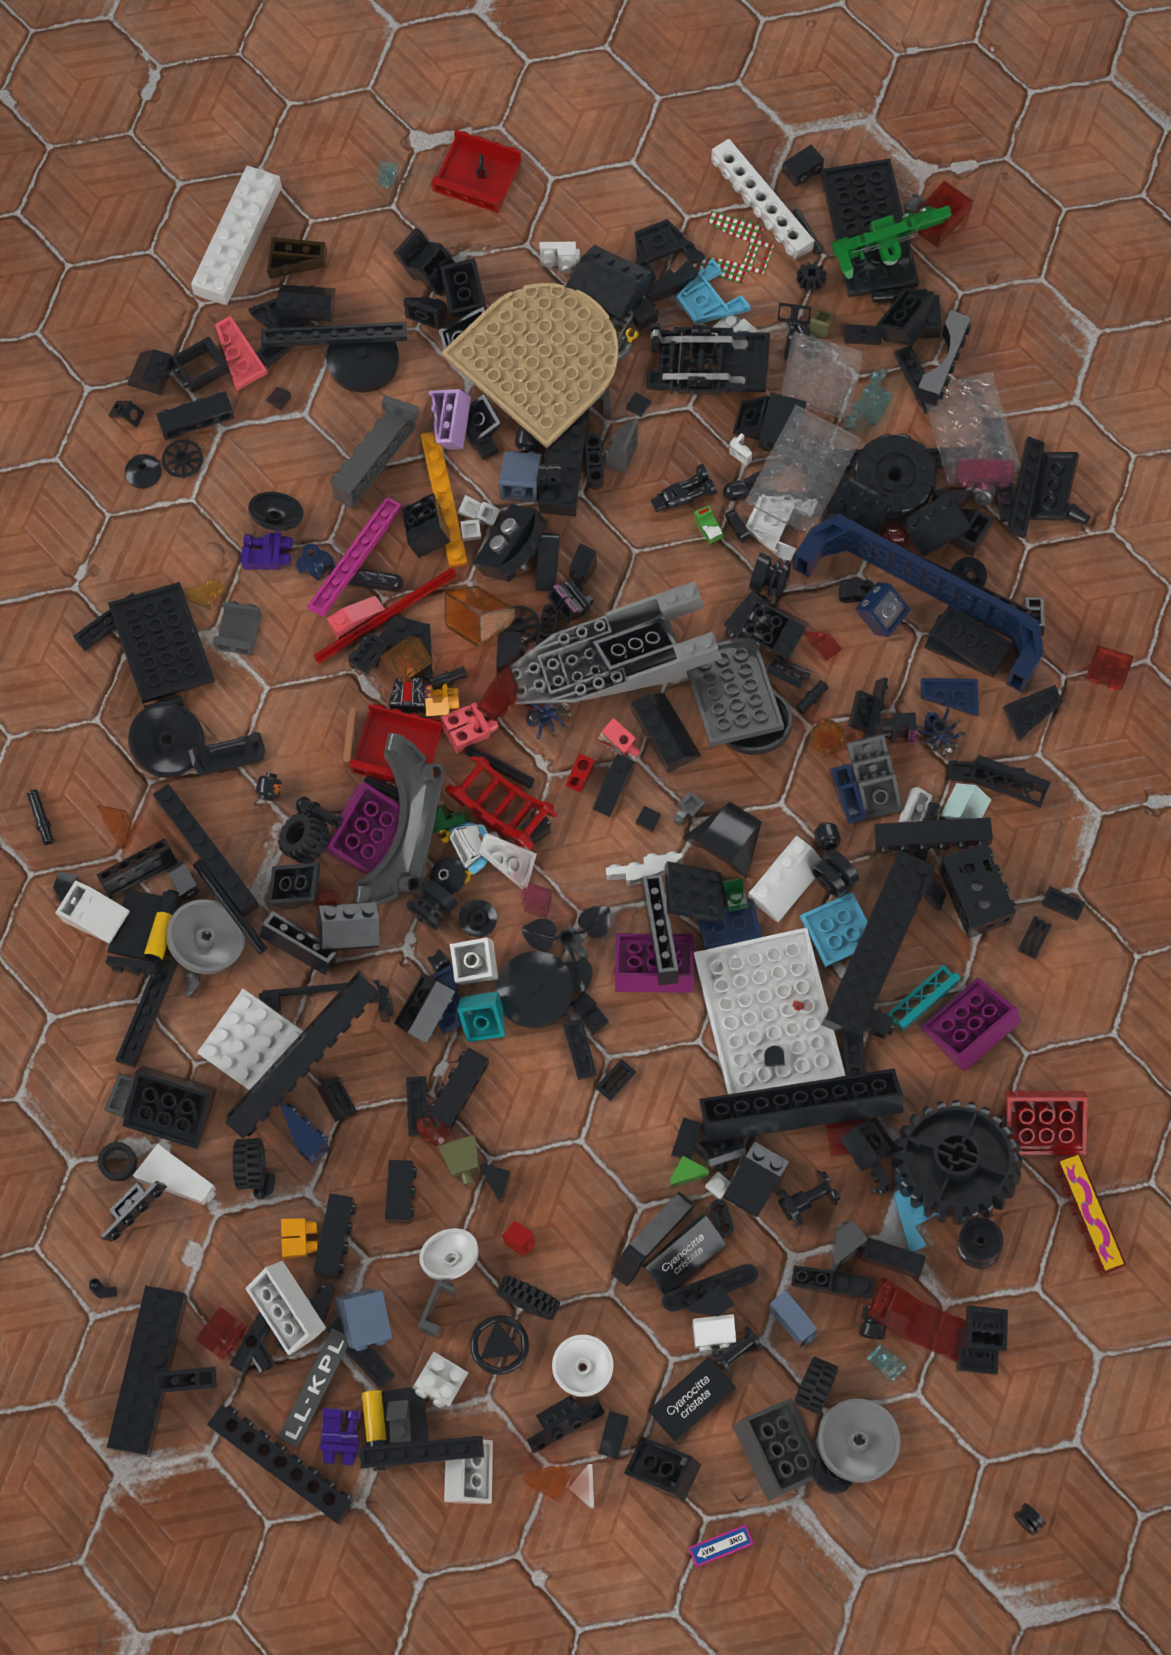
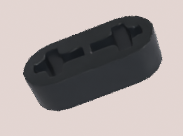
M732 509L726 512V520L738 540L743 543L750 539V533L736 510Z
M716 1199L710 1205V1215L715 1229L721 1237L726 1238L733 1232V1222L726 1202ZM716 1204H719L720 1207H724V1209H722V1217H719L717 1211H713V1209H715ZM721 1220H724L726 1226H730L727 1233L719 1230L722 1225Z

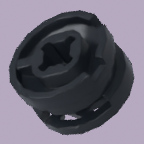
M1027 1503L1021 1506L1020 1511H1016L1013 1514L1016 1521L1032 1536L1038 1532L1037 1529L1039 1527L1042 1528L1046 1524L1042 1517Z

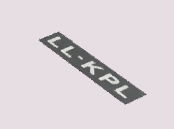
M334 1328L331 1329L278 1436L279 1439L298 1448L348 1347L344 1333Z

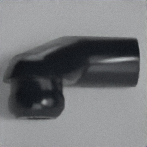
M266 1173L263 1188L253 1190L255 1198L263 1200L274 1192L276 1174Z
M97 1278L89 1281V1289L97 1298L117 1297L116 1286L106 1288Z

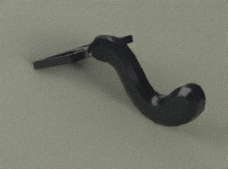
M779 303L777 321H784L788 324L784 359L790 361L792 357L797 326L799 324L809 325L811 306ZM782 306L791 308L790 318L780 317ZM799 309L809 310L807 321L798 320Z

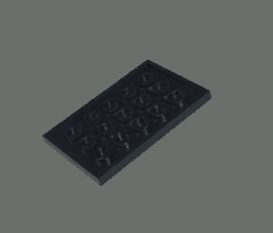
M180 582L108 603L142 704L215 682Z

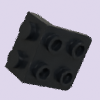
M377 985L378 997L373 1003H379L378 1012L381 1022L389 1023L390 1016L393 1017L394 1015L393 1001L389 989L385 986Z

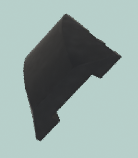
M728 802L682 838L697 848H703L730 865L732 870L747 878L762 821L733 803Z

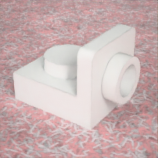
M741 433L738 438L734 437L730 442V455L748 466L752 460V452L747 446H742L745 435Z

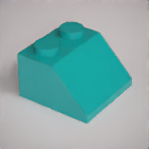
M498 991L460 997L457 1010L467 1042L505 1036L503 1006Z

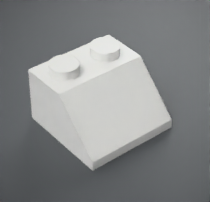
M734 1314L693 1319L695 1349H700V1352L711 1351L712 1347L720 1346V1349H728L736 1343Z

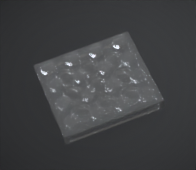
M794 332L780 395L807 401L806 408L848 420L851 416L863 351Z

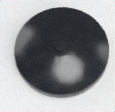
M396 342L329 345L326 358L330 375L341 387L359 393L372 392L388 384L395 376L399 366V351Z
M773 691L784 724V730L725 744L739 753L748 755L765 754L780 747L787 740L792 730V712L786 700Z
M169 702L156 703L144 708L134 718L128 732V747L134 761L144 771L162 778L177 777L190 771L193 765L188 749L204 747L205 744L202 726L195 715L183 706Z
M529 951L515 956L506 963L498 976L496 991L499 992L503 1013L509 1020L521 1027L538 1029L556 1023L567 1013L573 1001L574 983L568 968L559 958L542 951Z

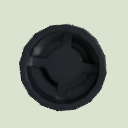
M863 1306L861 1318L864 1322L860 1324L859 1335L865 1338L884 1340L886 1327L883 1324L887 1322L889 1310L876 1306Z

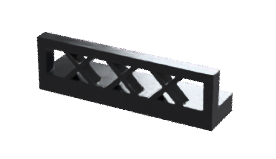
M978 755L968 780L1039 808L1042 806L1051 783L981 755ZM976 770L984 771L987 778L982 780L975 778ZM996 777L1003 778L1005 785L996 786L992 779ZM1019 784L1023 792L1015 793L1010 786ZM1035 790L1042 793L1040 800L1031 799L1029 792Z
M163 838L96 875L109 899L178 863L167 841Z

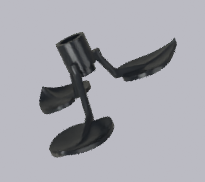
M606 906L586 909L578 918V925L583 930L572 932L566 929L561 931L557 937H554L557 933L556 926L549 919H537L522 926V933L526 941L536 950L547 951L551 949L553 940H560L561 944L568 948L573 962H566L565 965L572 976L574 990L578 993H582L589 986L593 970L587 959L582 958L576 961L572 946L576 943L575 936L585 932L591 938H601L606 935L610 928V908Z

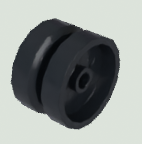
M830 849L823 855V861L818 860L810 867L812 875L817 882L835 898H840L847 892L846 886L852 887L859 881V875L852 864L834 849Z
M977 1218V1223L971 1224L968 1221L964 1224L959 1233L957 1245L960 1259L966 1265L975 1269L991 1267L998 1261L1003 1247V1234L997 1224L987 1218Z

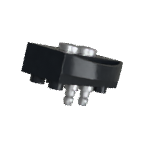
M510 504L473 561V564L486 577L510 582L515 578L516 571L520 567L525 571L528 570L529 566L526 561L531 555L536 556L538 554L536 547L548 522L537 509Z

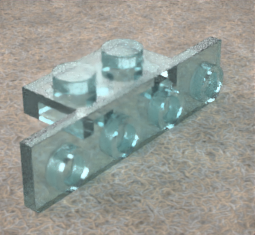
M886 368L875 371L871 375L870 383L862 390L861 398L853 406L854 410L845 419L843 427L845 431L854 429L861 417L871 426L876 425L893 397L880 386L888 372Z

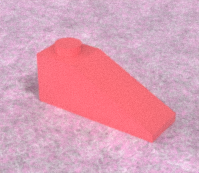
M373 596L344 607L327 618L328 625L337 639H340L384 611L385 608L377 597Z

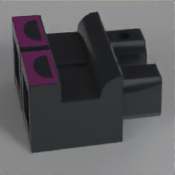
M570 579L561 586L559 584L554 585L547 596L568 623L583 616L594 602L591 595L583 596L581 593L583 585L579 581L572 582Z
M916 712L893 713L892 719H882L881 734H884L885 738H892V743H894L897 738L907 737V743H915L917 731Z

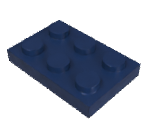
M754 901L747 902L748 908L730 912L728 906L723 907L724 921L721 924L698 919L704 949L707 950L761 938L762 935Z

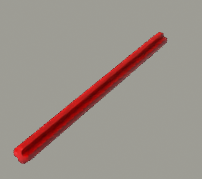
M449 568L316 653L314 655L315 661L322 663L455 578L457 576L456 571L453 568Z

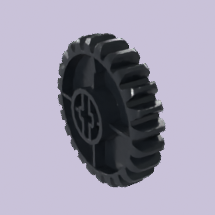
M953 1100L952 1106L947 1108L946 1104L940 1101L937 1102L936 1111H933L931 1107L925 1106L922 1108V1117L913 1114L909 1118V1126L903 1125L900 1128V1138L894 1141L893 1146L896 1150L892 1155V1167L895 1169L894 1181L901 1184L900 1194L903 1197L911 1196V1207L915 1209L922 1205L924 1206L923 1215L928 1218L935 1212L938 1213V1222L944 1223L948 1216L953 1218L955 1225L961 1224L962 1217H967L968 1221L973 1224L977 1223L979 1213L988 1219L992 1217L993 1207L1002 1210L1005 1207L1006 1199L1014 1196L1015 1185L1020 1183V1169L1023 1162L1022 1156L1019 1155L1020 1143L1012 1139L1014 1131L1011 1127L1002 1128L1003 1118L1000 1115L992 1119L989 1118V1108L983 1107L979 1112L975 1111V1102L971 1101L967 1103L966 1108H962L959 1100Z

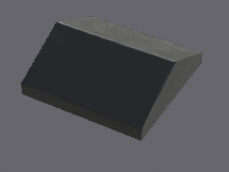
M485 394L472 402L469 408L466 434L474 445V442L487 436L492 437L502 425Z

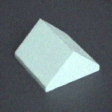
M956 783L940 817L946 820L982 818L991 799L976 785Z

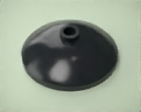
M280 492L257 494L250 500L248 505V513L252 520L261 527L272 531L293 529L302 522L304 516L301 504L293 497Z

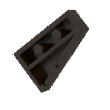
M271 237L267 268L269 278L325 267L327 257L325 242Z

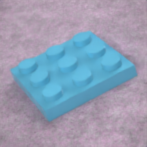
M853 892L800 915V919L804 927H807L809 937L825 968L852 957L867 923V919Z

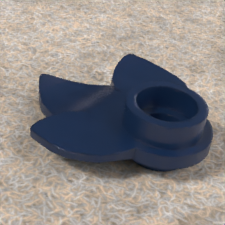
M307 544L304 546L302 556L297 560L296 566L299 574L308 571L313 578L319 580L323 574L324 567H333L334 561L328 552L320 550L317 545ZM311 549L315 551L313 556L308 554V551Z

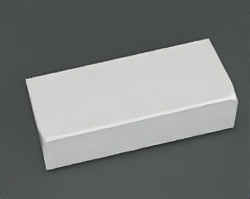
M919 787L911 788L898 822L922 821L926 816L932 795Z

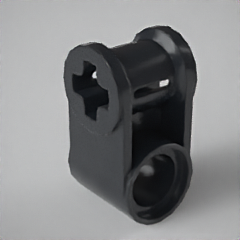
M851 579L839 581V601L843 603L861 602L874 587L873 582L870 580Z

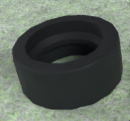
M122 1142L109 1143L103 1147L97 1160L100 1171L111 1181L119 1182L128 1179L133 1175L137 1167L136 1154L130 1146ZM116 1150L125 1152L129 1157L128 1167L120 1173H113L106 1167L108 1155Z

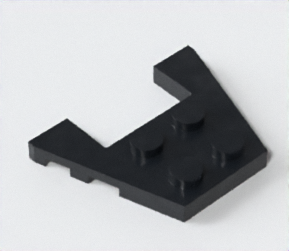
M668 219L635 231L638 265L651 271L652 281L656 279V275L650 263L679 251H683L688 263L691 265L705 260V255L701 251L699 252L695 245L688 241Z
M393 616L379 635V638L389 644L390 648L387 652L420 659L416 678L430 681L429 679L433 678L430 624ZM381 659L377 662L374 668H379Z

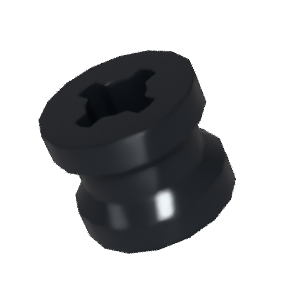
M440 949L436 951L435 955L427 957L428 962L436 973L441 971L443 967L451 965Z

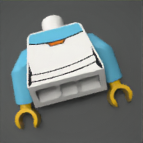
M469 822L450 827L448 831L446 829L441 830L438 833L440 836L447 834L446 837L440 840L443 843H447L451 839L464 867L468 868L465 883L470 881L471 874H476L488 862L479 853L484 834L499 838L497 832L488 833L483 825Z

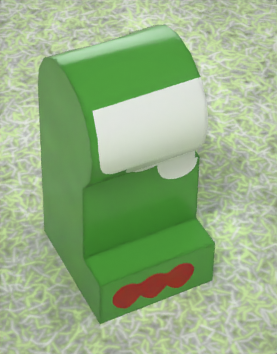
M709 505L694 512V521L709 544L724 538L723 532L715 520Z

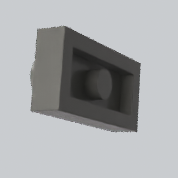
M384 395L382 406L385 412L392 415H400L406 420L418 421L420 416L418 406Z

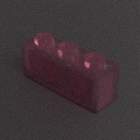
M959 459L955 462V484H961V487H972V484H979V487H991V484H998V487H1009V484L1015 482L1014 460Z

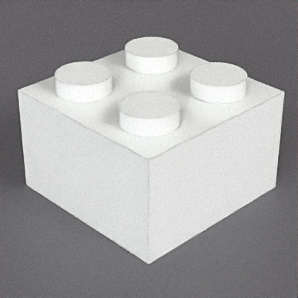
M481 938L450 944L455 983L467 985L498 979L493 940Z

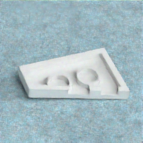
M484 834L479 853L522 890H527L537 854L492 835Z

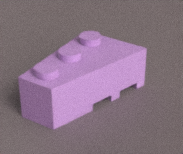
M460 389L429 391L433 403L431 409L434 412L435 418L433 424L436 443L448 450L463 449L471 396Z

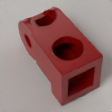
M579 753L566 787L581 793L591 771H593L596 765L595 760Z

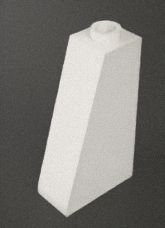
M159 1144L155 1146L133 1174V1177L141 1183L149 1186L155 1181L165 1183L167 1188L164 1191L203 1205L206 1202H210L216 1194V1188L213 1184Z

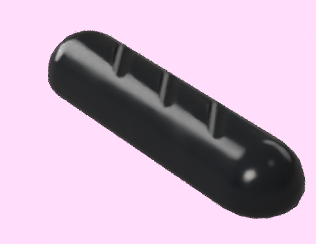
M333 566L329 570L328 576L331 574V572L334 570L336 566ZM358 569L347 585L396 592L403 587V579L400 575L394 573Z

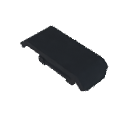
M254 732L248 736H241L200 748L192 747L188 749L196 772L199 775H208L257 763L264 759L265 747L260 732Z

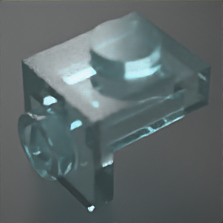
M380 161L379 174L376 179L377 183H381L380 187L391 188V185H396L398 163Z

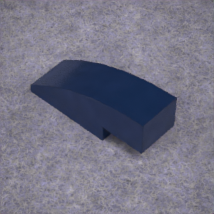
M850 764L829 769L847 823L850 824L866 819L865 810Z

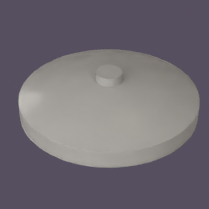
M201 899L184 904L174 913L167 928V944L175 960L186 969L200 974H215L228 969L238 960L244 948L245 935L220 902Z
M849 1399L832 1407L820 1424L817 1438L818 1449L826 1466L840 1478L857 1483L874 1481L886 1474L894 1465L899 1455L901 1444L900 1432L891 1414L881 1405L866 1399Z

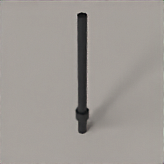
M371 980L376 985H380L379 980ZM347 983L263 990L262 993L279 992L280 997L335 992L340 991Z

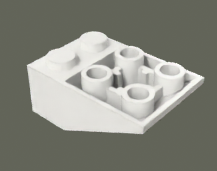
M75 880L55 913L64 923L110 944L130 911L91 887Z

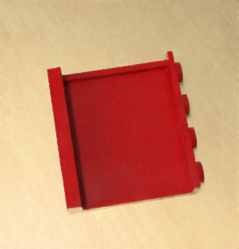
M455 130V138L438 176H434L431 181L432 191L499 213L522 161L521 151L514 147L504 146L499 142L488 141L481 136L470 135L466 131ZM479 154L484 155V169L487 172L486 178L484 177V171L478 173L479 178L476 175V171L479 168Z
M381 704L368 705L369 713L354 760L351 759L350 762L351 773L363 776L369 775L376 779L396 784L392 770L384 757L388 733L404 736L405 739L410 740L427 757V763H433L443 730L442 722L436 718H423L416 713H403L402 710L396 708L392 710L387 709Z

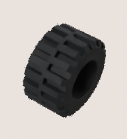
M306 811L297 812L296 815L293 814L290 819H287L285 825L281 828L282 831L279 833L280 839L278 840L279 849L283 854L300 864L313 863L315 859L320 858V855L325 851V847L328 846V840L330 839L328 825Z
M261 1138L236 1139L233 1146L232 1159L233 1178L236 1188H263L266 1176L263 1141Z
M816 1356L813 1357L796 1394L795 1404L816 1414L820 1413L837 1375L838 1366Z

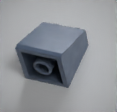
M515 450L504 451L499 479L500 499L537 502L539 489L538 467L539 463H541V454L535 452L519 453Z
M371 1288L334 1298L350 1348L360 1351L367 1349L369 1344L375 1343V1346L387 1344V1340L392 1339L382 1290Z

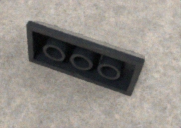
M659 618L594 641L592 657L600 670L611 672L673 650V645L677 643L663 620Z
M665 693L648 694L631 703V712L667 773L701 757Z

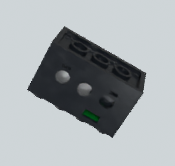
M986 842L943 857L938 869L968 939L1010 924L1017 910L1014 900H1010L1008 895L1009 888L1007 883L1003 882L1000 877L1002 875L1001 869L998 864L995 865L993 851L991 847H987Z

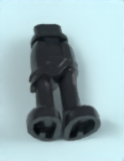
M700 464L696 467V474L693 477L680 483L671 484L650 501L656 512L663 509L667 511L668 509L691 503L693 499L701 496H714L717 494V490L713 481L709 479L705 466ZM702 484L700 487L688 492L687 490L689 488Z

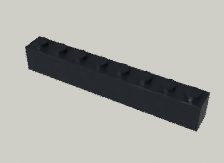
M167 784L155 792L153 796L157 804L197 857L205 863L243 916H247L258 908L259 904L256 898L171 786Z

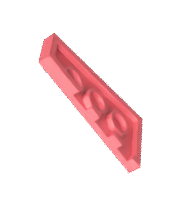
M231 316L215 324L236 391L268 374L266 368Z

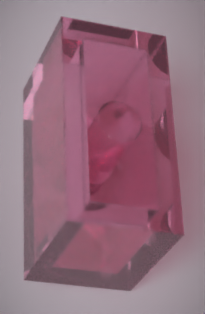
M529 883L527 888L524 887L521 894V904H523L524 911L546 918L552 903L551 889Z

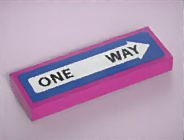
M745 1524L688 1547L697 1568L754 1545Z

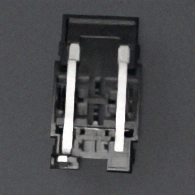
M658 323L648 324L652 338L651 352L660 353L659 371L648 369V390L665 391L667 389L670 394H674V391H677L678 394L722 395V392L730 395V392L767 391L770 332H734L733 328H716L706 325L674 327V331L662 330ZM691 350L694 359L685 360V356H690ZM696 363L698 364V369L684 367V365ZM713 363L719 366L715 368L714 373L713 369H704V364Z

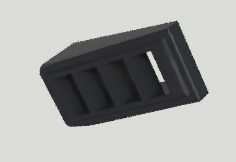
M1025 597V607L1033 611L1031 617L1040 620L1041 636H1043L1045 630L1044 597ZM1029 605H1040V607H1029Z

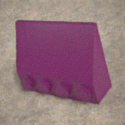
M360 783L355 787L339 815L343 818V822L339 820L337 822L342 823V826L339 828L332 827L329 833L328 846L325 847L324 852L367 875L383 860L393 843L399 823L400 805L367 783Z
M616 933L615 992L693 993V934H672L678 965V983L658 986L650 934Z
M976 978L921 1026V1029L962 1071H966L1022 1021L1015 1006L982 980Z

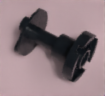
M818 1169L815 1171L820 1185L805 1193L801 1190L789 1196L784 1189L775 1193L776 1196L781 1197L778 1202L787 1219H793L795 1222L792 1224L794 1228L803 1224L800 1214L812 1208L811 1203L826 1195L834 1206L838 1204L837 1201L840 1200V1196L836 1189L832 1190L829 1182L831 1180L825 1171L820 1172Z

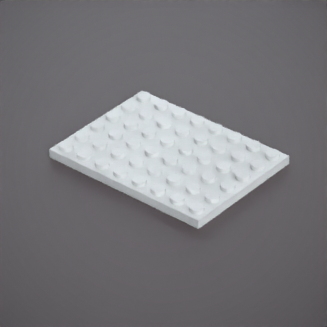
M807 927L694 952L697 972L728 1094L846 1076L834 1030L821 1025L828 1011V1006ZM769 1046H779L784 1052L785 1066L765 1067V1050Z

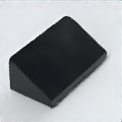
M339 1077L323 1082L319 1086L318 1092L335 1122L357 1111Z

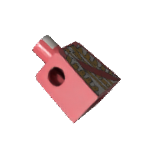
M614 718L602 730L597 739L599 743L615 755L618 753L623 756L626 753L634 760L641 752L633 745L636 738Z

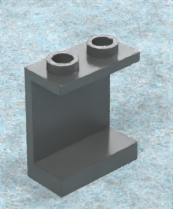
M235 601L223 602L224 614L219 635L215 636L213 641L215 649L252 656L262 616L260 608L253 604L241 605Z
M442 1280V1282L436 1281L418 1325L420 1332L440 1339L442 1334L441 1327L429 1321L441 1292L455 1298L457 1297L458 1293L453 1283L447 1280Z

